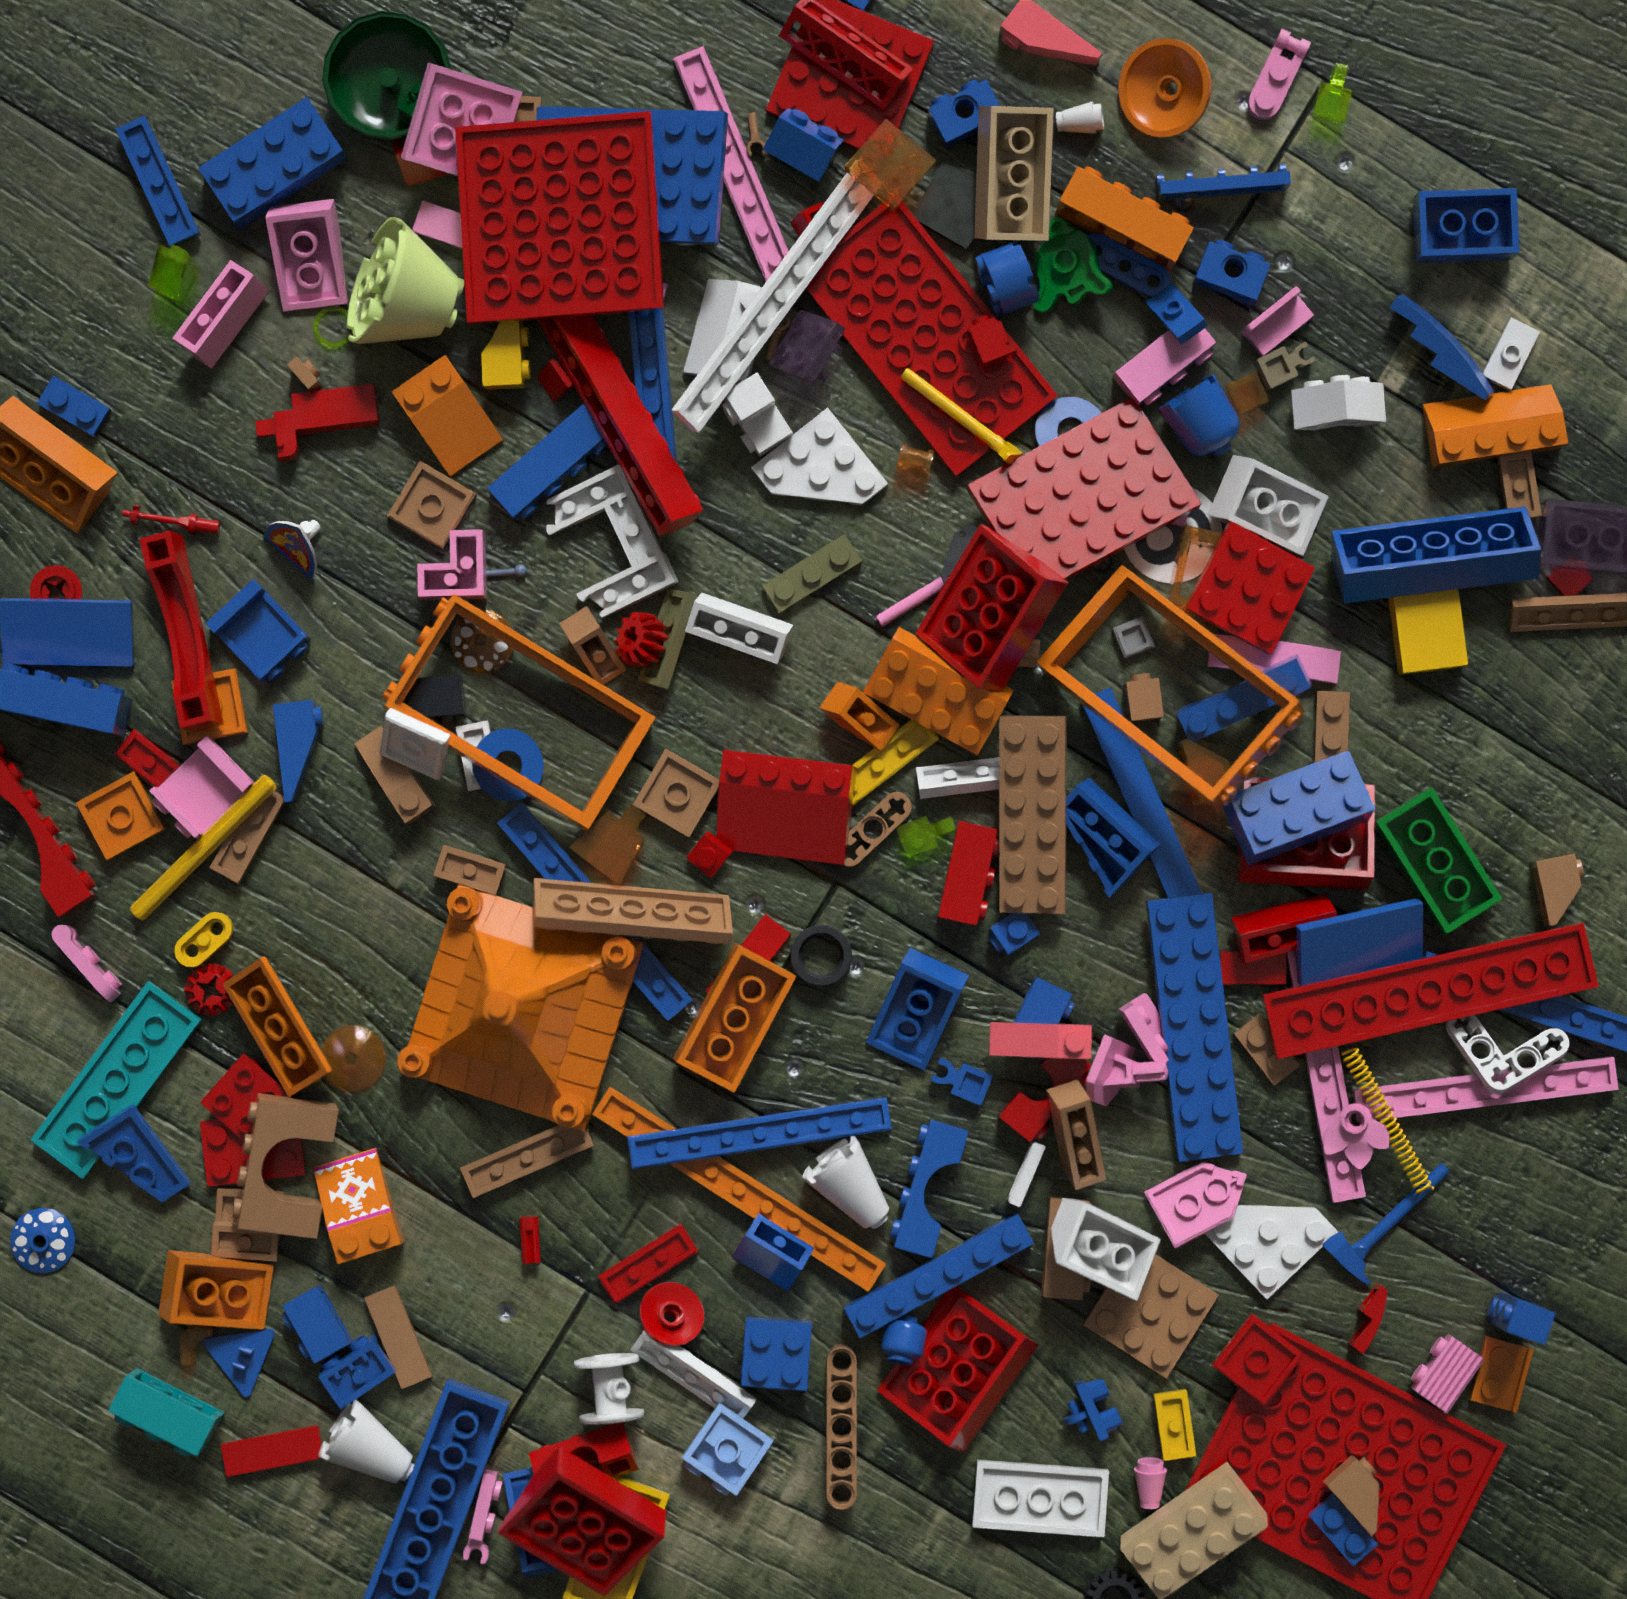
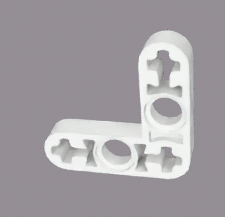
M1475 1015L1459 1018L1461 1021L1467 1020L1469 1022L1466 1029L1470 1036L1474 1032L1478 1033L1467 1043L1463 1041L1468 1036L1462 1027L1458 1029L1454 1027L1457 1020L1454 1019L1446 1022V1030L1483 1085L1494 1094L1508 1092L1560 1060L1569 1047L1567 1035L1560 1029L1550 1028L1508 1054L1503 1055ZM1548 1038L1552 1041H1560L1559 1051L1551 1048L1541 1056L1540 1050L1546 1047L1549 1041ZM1476 1043H1482L1488 1047L1489 1056L1484 1059H1478L1472 1054L1471 1047ZM1528 1053L1534 1057L1535 1066L1531 1069H1524L1519 1066L1517 1057L1520 1054ZM1511 1066L1513 1072L1506 1076L1503 1085L1500 1081L1495 1083L1492 1081L1494 1071L1500 1075Z

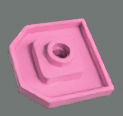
M1104 1034L1086 1079V1093L1091 1101L1107 1106L1118 1094L1120 1088L1140 1087V1082L1166 1080L1168 1075L1166 1062L1138 1063L1131 1059L1135 1052V1047Z

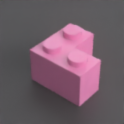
M450 530V563L417 564L418 597L421 600H441L442 598L449 600L453 593L462 599H487L486 534L483 530Z

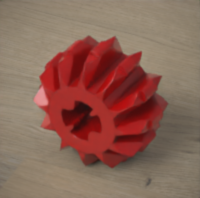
M632 612L630 618H623V626L616 629L619 634L613 641L617 646L615 654L622 658V661L626 662L627 665L633 667L649 668L652 662H659L660 652L666 651L663 647L664 642L669 639L664 633L667 626L650 613Z

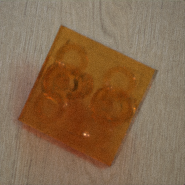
M886 119L847 162L844 171L894 211L934 166L936 160Z

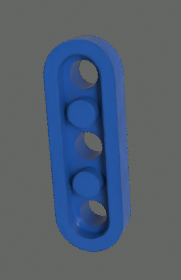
M1099 233L1088 235L1096 247L1101 250L1099 267L1102 274L1148 298L1153 297L1170 285V275L1162 265ZM1126 262L1129 264L1130 270L1122 272L1119 270L1118 264ZM1155 277L1159 285L1157 287H1150L1147 284V279Z

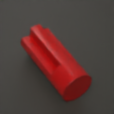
M539 1216L519 1217L522 1264L540 1263Z

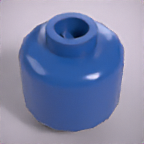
M902 1315L898 1317V1320H893L885 1325L881 1351L887 1356V1361L894 1364L912 1366L913 1361L922 1358L927 1331L923 1326L917 1324L918 1319L916 1317Z

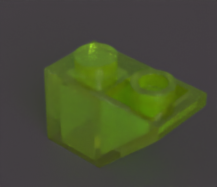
M160 244L156 252L148 286L154 292L183 305L200 272L193 264L195 259L190 257L187 251L176 245L171 244L170 248H167Z

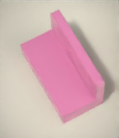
M1297 286L1243 330V335L1261 357L1268 354L1314 316L1298 296L1300 289Z

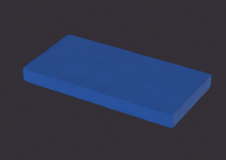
M0 599L2 664L133 667L135 664L132 600Z
M1419 898L1296 925L1297 982L1300 986L1422 959L1423 903Z

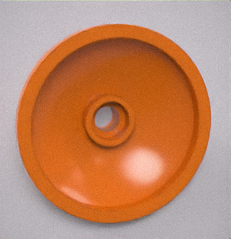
M1172 38L1151 40L1138 47L1129 56L1122 68L1118 86L1122 110L1134 127L1150 136L1173 137L1183 134L1198 123L1208 107L1212 88L1211 76L1201 54L1188 43ZM1172 83H1175L1177 86V90L1172 95L1170 92V86Z

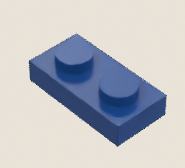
M55 376L51 378L37 402L41 407L93 437H96L111 412L109 407Z
M1333 1493L1308 1514L1352 1566L1356 1565L1378 1545Z

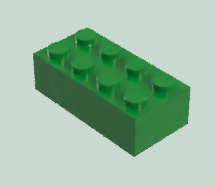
M1433 787L1423 790L1375 820L1374 829L1417 898L1423 903L1425 911L1440 934H1448L1502 900L1501 895Z

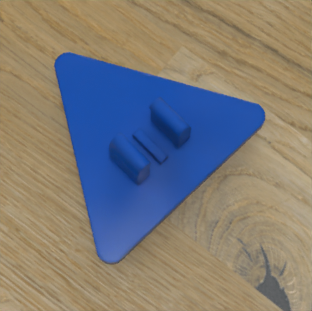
M270 1328L208 1337L204 1339L203 1345L244 1397H248L252 1393L275 1336V1331Z

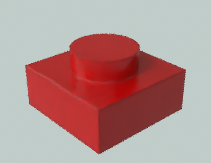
M707 831L686 859L708 877L712 878L733 851Z

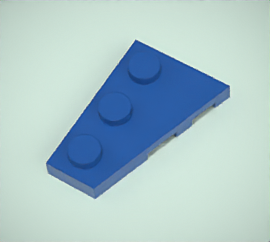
M134 1104L129 1105L95 1127L77 1141L86 1150L89 1148L102 1157V1161L111 1167L115 1166L125 1173L133 1183L161 1202L178 1193L190 1183V1179Z

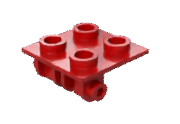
M244 1053L200 1102L242 1140H244L245 1134L251 1135L253 1122L247 1121L250 1102H256L257 1093L288 1097L284 1088L267 1074L256 1060L250 1059Z

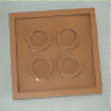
M1155 1254L1137 1301L1105 1287L1084 1320L1083 1325L1167 1378L1219 1294Z

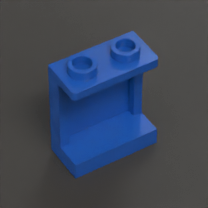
M254 579L205 623L262 683L267 679L272 682L278 678L285 670L282 665L291 657L294 660L299 658L308 649L309 646L306 643L311 639Z

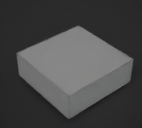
M1143 616L1112 628L1124 659L1155 647Z

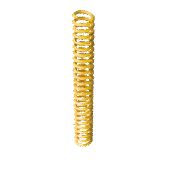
M1352 1048L1342 1052L1341 1055H1345L1355 1051L1352 1055L1345 1058L1344 1062L1358 1057L1355 1061L1347 1064L1348 1068L1361 1063L1356 1068L1350 1070V1073L1365 1068L1362 1072L1354 1075L1353 1079L1368 1074L1363 1079L1357 1081V1085L1371 1080L1366 1085L1360 1087L1359 1090L1362 1091L1367 1087L1375 1085L1370 1090L1364 1092L1362 1096L1378 1091L1365 1100L1369 1102L1374 1098L1380 1097L1376 1102L1369 1105L1372 1108L1377 1104L1383 1103L1380 1107L1372 1110V1113L1387 1108L1384 1112L1375 1116V1119L1390 1114L1379 1122L1383 1124L1393 1120L1385 1126L1386 1129L1396 1126L1388 1131L1389 1135L1400 1131L1395 1136L1389 1138L1391 1142L1396 1138L1403 1137L1390 1146L1394 1148L1399 1144L1405 1143L1402 1147L1394 1150V1153L1396 1154L1409 1148L1405 1153L1397 1156V1159H1401L1406 1155L1412 1154L1409 1158L1401 1161L1400 1165L1415 1160L1412 1164L1404 1167V1171L1418 1166L1416 1169L1408 1172L1406 1176L1409 1177L1416 1172L1422 1171L1419 1175L1409 1180V1182H1414L1421 1177H1425L1420 1182L1415 1183L1412 1186L1413 1188L1428 1183L1416 1190L1415 1193L1419 1194L1429 1188L1434 1190V1186L1430 1185L1431 1180H1427L1428 1175L1424 1174L1425 1169L1421 1168L1422 1164L1417 1163L1419 1158L1414 1157L1415 1152L1411 1151L1412 1146L1408 1145L1409 1140H1405L1406 1135L1402 1134L1403 1129L1399 1128L1400 1123H1396L1397 1118L1392 1117L1394 1112L1389 1111L1390 1106L1386 1105L1387 1100H1383L1384 1095L1380 1094L1381 1089L1377 1088L1378 1083L1374 1082V1077H1370L1372 1072L1367 1071L1369 1066L1364 1065L1365 1060L1361 1059L1362 1054H1358L1359 1049Z

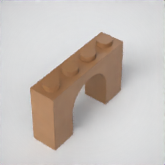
M257 1093L256 1102H250L247 1121L253 1122L251 1135L245 1134L242 1154H247L245 1167H239L237 1186H242L240 1199L234 1198L231 1215L232 1218H237L238 1229L317 1239L322 1212L320 1199L278 1193L266 1184L261 1170L263 1160L268 1151L275 1144L285 1139L303 1138L333 1142L338 1116V1108L335 1103Z

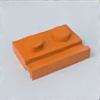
M1485 1336L1480 1354L1485 1360L1475 1373L1469 1399L1517 1413L1534 1349Z

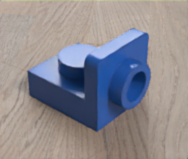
M1011 913L989 928L992 935L988 939L998 953L1004 951L1009 956L1039 935L1040 932L1027 913Z

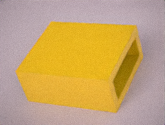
M1458 589L1388 598L1398 675L1462 668L1468 665Z

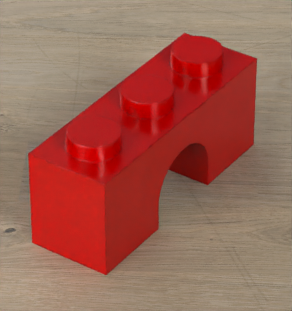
M1044 1058L1039 1064L1050 1075L1052 1088L1074 1080H1078L1083 1087L1089 1074L1088 1070L1092 1066L1085 1059ZM1017 1091L998 1115L999 1118L1029 1142L1034 1137L1039 1141L1051 1126L1047 1123L1052 1116L1048 1096L1041 1100H1031L1020 1091Z
M623 1422L606 1424L600 1429L574 1435L570 1439L553 1445L542 1446L540 1449L529 1453L534 1474L559 1446L588 1464L600 1465L603 1472L613 1479L639 1470L631 1438Z

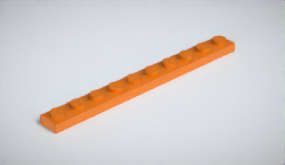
M611 1086L592 1113V1115L626 1137L676 1129ZM721 1157L670 1164L754 1219L759 1213L814 1247L811 1253L813 1257L868 1292L886 1266L884 1261Z

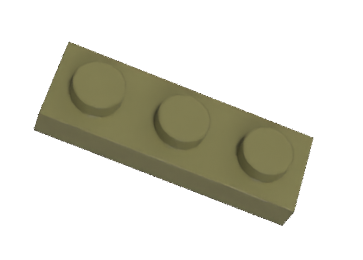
M844 534L768 581L762 587L780 614L862 563V560Z
M667 588L658 615L659 621L667 626L664 633L669 639L663 645L666 651L660 652L659 662H652L649 668L644 667L641 669L638 678L639 682L668 690L684 642L685 629L690 613L698 596Z

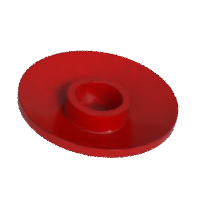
M674 1282L661 1283L652 1287L642 1299L639 1311L640 1320L645 1331L655 1341L668 1346L684 1345L692 1341L702 1329L704 1309L698 1296L688 1287ZM664 1314L672 1315L674 1322H668L664 1318Z

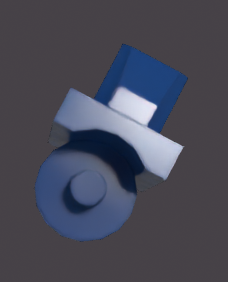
M1103 1378L1086 1383L1083 1379L1075 1382L1074 1385L1085 1408L1080 1409L1076 1399L1067 1402L1071 1414L1064 1418L1066 1425L1076 1423L1080 1433L1086 1432L1089 1428L1085 1418L1089 1417L1099 1440L1103 1441L1109 1438L1108 1432L1113 1431L1123 1422L1115 1406L1098 1413L1094 1402L1110 1396Z

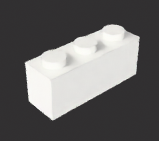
M701 593L694 601L685 632L778 664L784 655L793 625Z

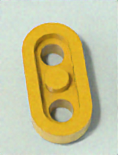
M219 912L205 915L177 941L175 956L178 962L186 967L202 965L232 937L234 927L231 919ZM217 922L223 927V931L219 935H215L212 932V926ZM192 944L198 947V954L195 957H191L188 954V947Z

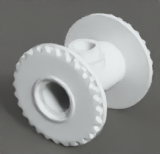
M602 1354L574 1361V1368H592L596 1412L580 1415V1423L610 1424L635 1420L644 1416V1409L626 1408L625 1400L629 1395L630 1385L623 1377L622 1365L638 1362V1354Z

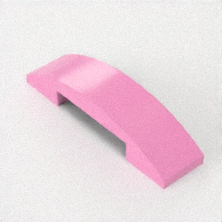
M1213 634L1261 672L1278 662L1298 654L1310 681L1337 684L1341 651L1278 641L1273 653L1268 655L1235 636ZM1209 652L1207 667L1232 670Z

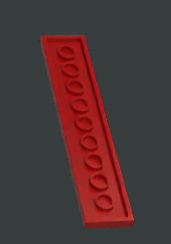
M1578 923L1262 995L1276 1059H1281L1599 986L1584 923Z

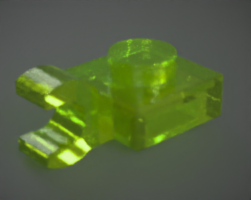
M1335 63L1330 77V84L1320 83L1312 113L1313 117L1342 124L1345 122L1352 90L1343 88L1349 65Z
M927 816L896 827L907 858L938 847L935 837L956 830L952 817L930 825Z

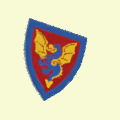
M315 520L310 522L303 521L300 525L288 521L271 523L266 529L263 538L311 580L314 578L317 560L310 540L321 530L320 524Z

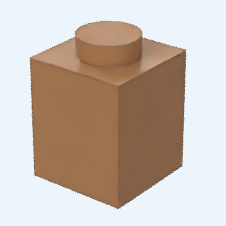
M1150 673L1132 675L1131 681L1123 684L1128 721L1133 723L1163 718L1159 678L1151 679Z

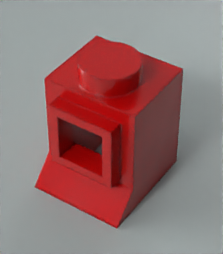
M986 314L972 321L973 326L968 328L967 333L982 369L1016 355L1017 349L1008 345L1009 340L1001 320L996 322L995 317L991 318L990 314Z

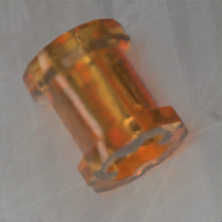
M903 442L895 471L900 472L904 469L920 473L922 478L927 479L934 450L929 449L926 452L910 448L908 443Z

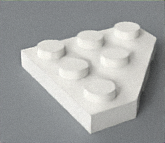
M829 408L822 411L751 467L752 471L771 495L803 497L805 499L863 505L888 486L883 476Z
M1238 1205L1233 1219L1210 1230L1205 1235L1249 1282L1268 1299L1323 1247V1242L1338 1231L1315 1207Z

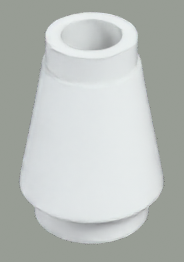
M1093 101L1056 112L1058 132L1096 134V130H1104L1102 104H1093Z

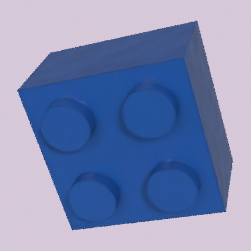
M746 1316L741 1386L807 1391L812 1321Z

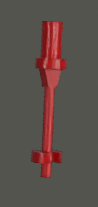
M133 505L132 511H122V516L130 517V524L138 525V519L176 524L187 529L188 533L196 534L197 531L219 534L220 521L202 519L197 514L179 518L141 513V506Z

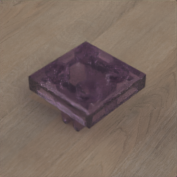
M800 310L798 315L792 320L782 342L776 347L768 365L777 372L809 384H813L815 379L825 382L827 376L821 372V369L831 352L835 351L840 355L842 354L844 348L837 342L846 328L836 321Z

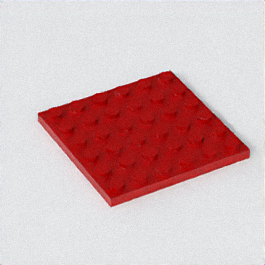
M651 111L455 127L468 324L664 309Z

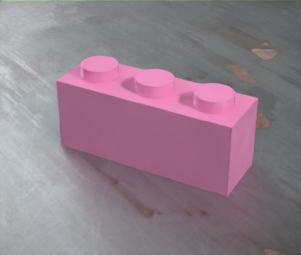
M230 260L173 336V339L188 354L212 369L268 294L269 290L252 273Z
M1203 329L1181 345L1167 331L1117 370L1113 378L1129 398L1132 397L1137 405H1141L1144 402L1149 406L1162 395L1160 389L1169 382L1174 386L1188 375L1185 371L1186 368L1194 362L1200 366L1213 355L1211 349L1216 344V341L1206 329Z

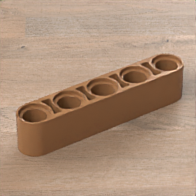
M837 1344L829 1350L827 1355L826 1492L830 1505L835 1509L844 1510L851 1507L856 1500L857 1360L855 1352L850 1346ZM838 1352H846L851 1357V1363L846 1368H837L832 1363L834 1355ZM839 1385L847 1386L851 1390L849 1399L843 1402L834 1399L832 1392L835 1387ZM840 1418L848 1420L851 1424L849 1432L843 1435L835 1433L832 1429L834 1421ZM841 1451L846 1452L851 1457L849 1465L843 1468L835 1466L832 1462L834 1454ZM846 1485L851 1491L850 1496L843 1501L835 1499L832 1491L836 1486Z

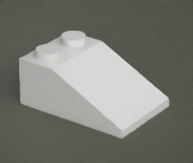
M1233 455L1208 515L1226 524L1232 521L1274 545L1304 556L1329 496L1252 458Z

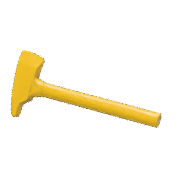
M909 368L901 375L900 378L988 444L991 449L998 452V455L1005 462L1012 464L1015 459L1024 455L1022 451L993 433Z

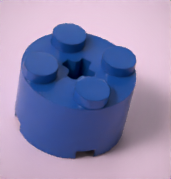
M1017 240L975 257L978 267L977 274L983 289L987 288L990 296L989 303L995 317L1003 316L1040 301L1037 287H1031L1030 285L1033 274Z

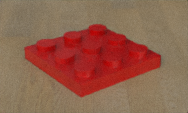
M1230 521L1227 522L1184 609L1270 655L1273 653L1315 567Z

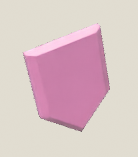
M1200 1162L1144 1193L1176 1249L1234 1218L1247 1174Z

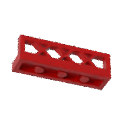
M801 0L797 3L778 35L883 110L889 106L899 87L908 79L913 71V68L816 0ZM795 21L806 27L809 38L800 39L790 32ZM828 42L832 45L835 57L828 58L823 55L818 43ZM853 60L858 63L862 75L853 76L847 71L845 61ZM881 79L891 86L885 97L874 90L872 80Z

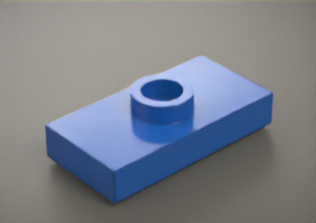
M1172 283L1146 301L1150 311L1181 345L1208 327L1201 314Z

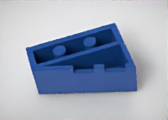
M1090 778L1078 784L1066 797V824L1077 844L1080 843L1090 860L1088 862L1093 871L1096 870L1105 886L1104 891L1108 898H1110L1126 885L1161 844Z

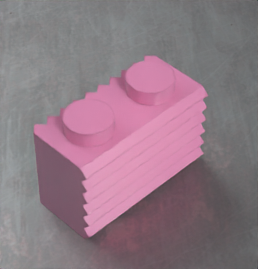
M1449 1334L1445 1336V1339L1439 1337L1430 1349V1353L1433 1356L1426 1366L1420 1364L1411 1377V1380L1414 1382L1411 1388L1446 1413L1452 1408L1485 1360Z

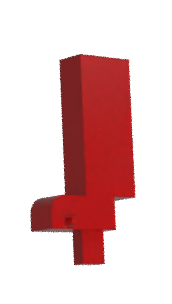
M374 384L291 394L293 410L273 412L274 418L255 421L258 438L276 436L279 460L281 462L294 461L300 452L298 435L380 425L376 388Z

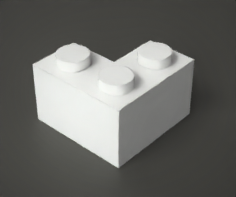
M758 373L753 374L734 386L724 398L725 403L722 404L723 411L732 426L738 423L743 430L744 435L740 438L750 453L756 451L758 456L761 457L793 435L790 427L775 406V399Z
M1338 375L1330 377L1329 383H1324L1322 380L1304 382V388L1291 390L1295 429L1320 430L1340 425L1362 427L1386 422L1383 383L1370 382L1369 377L1350 379V375Z

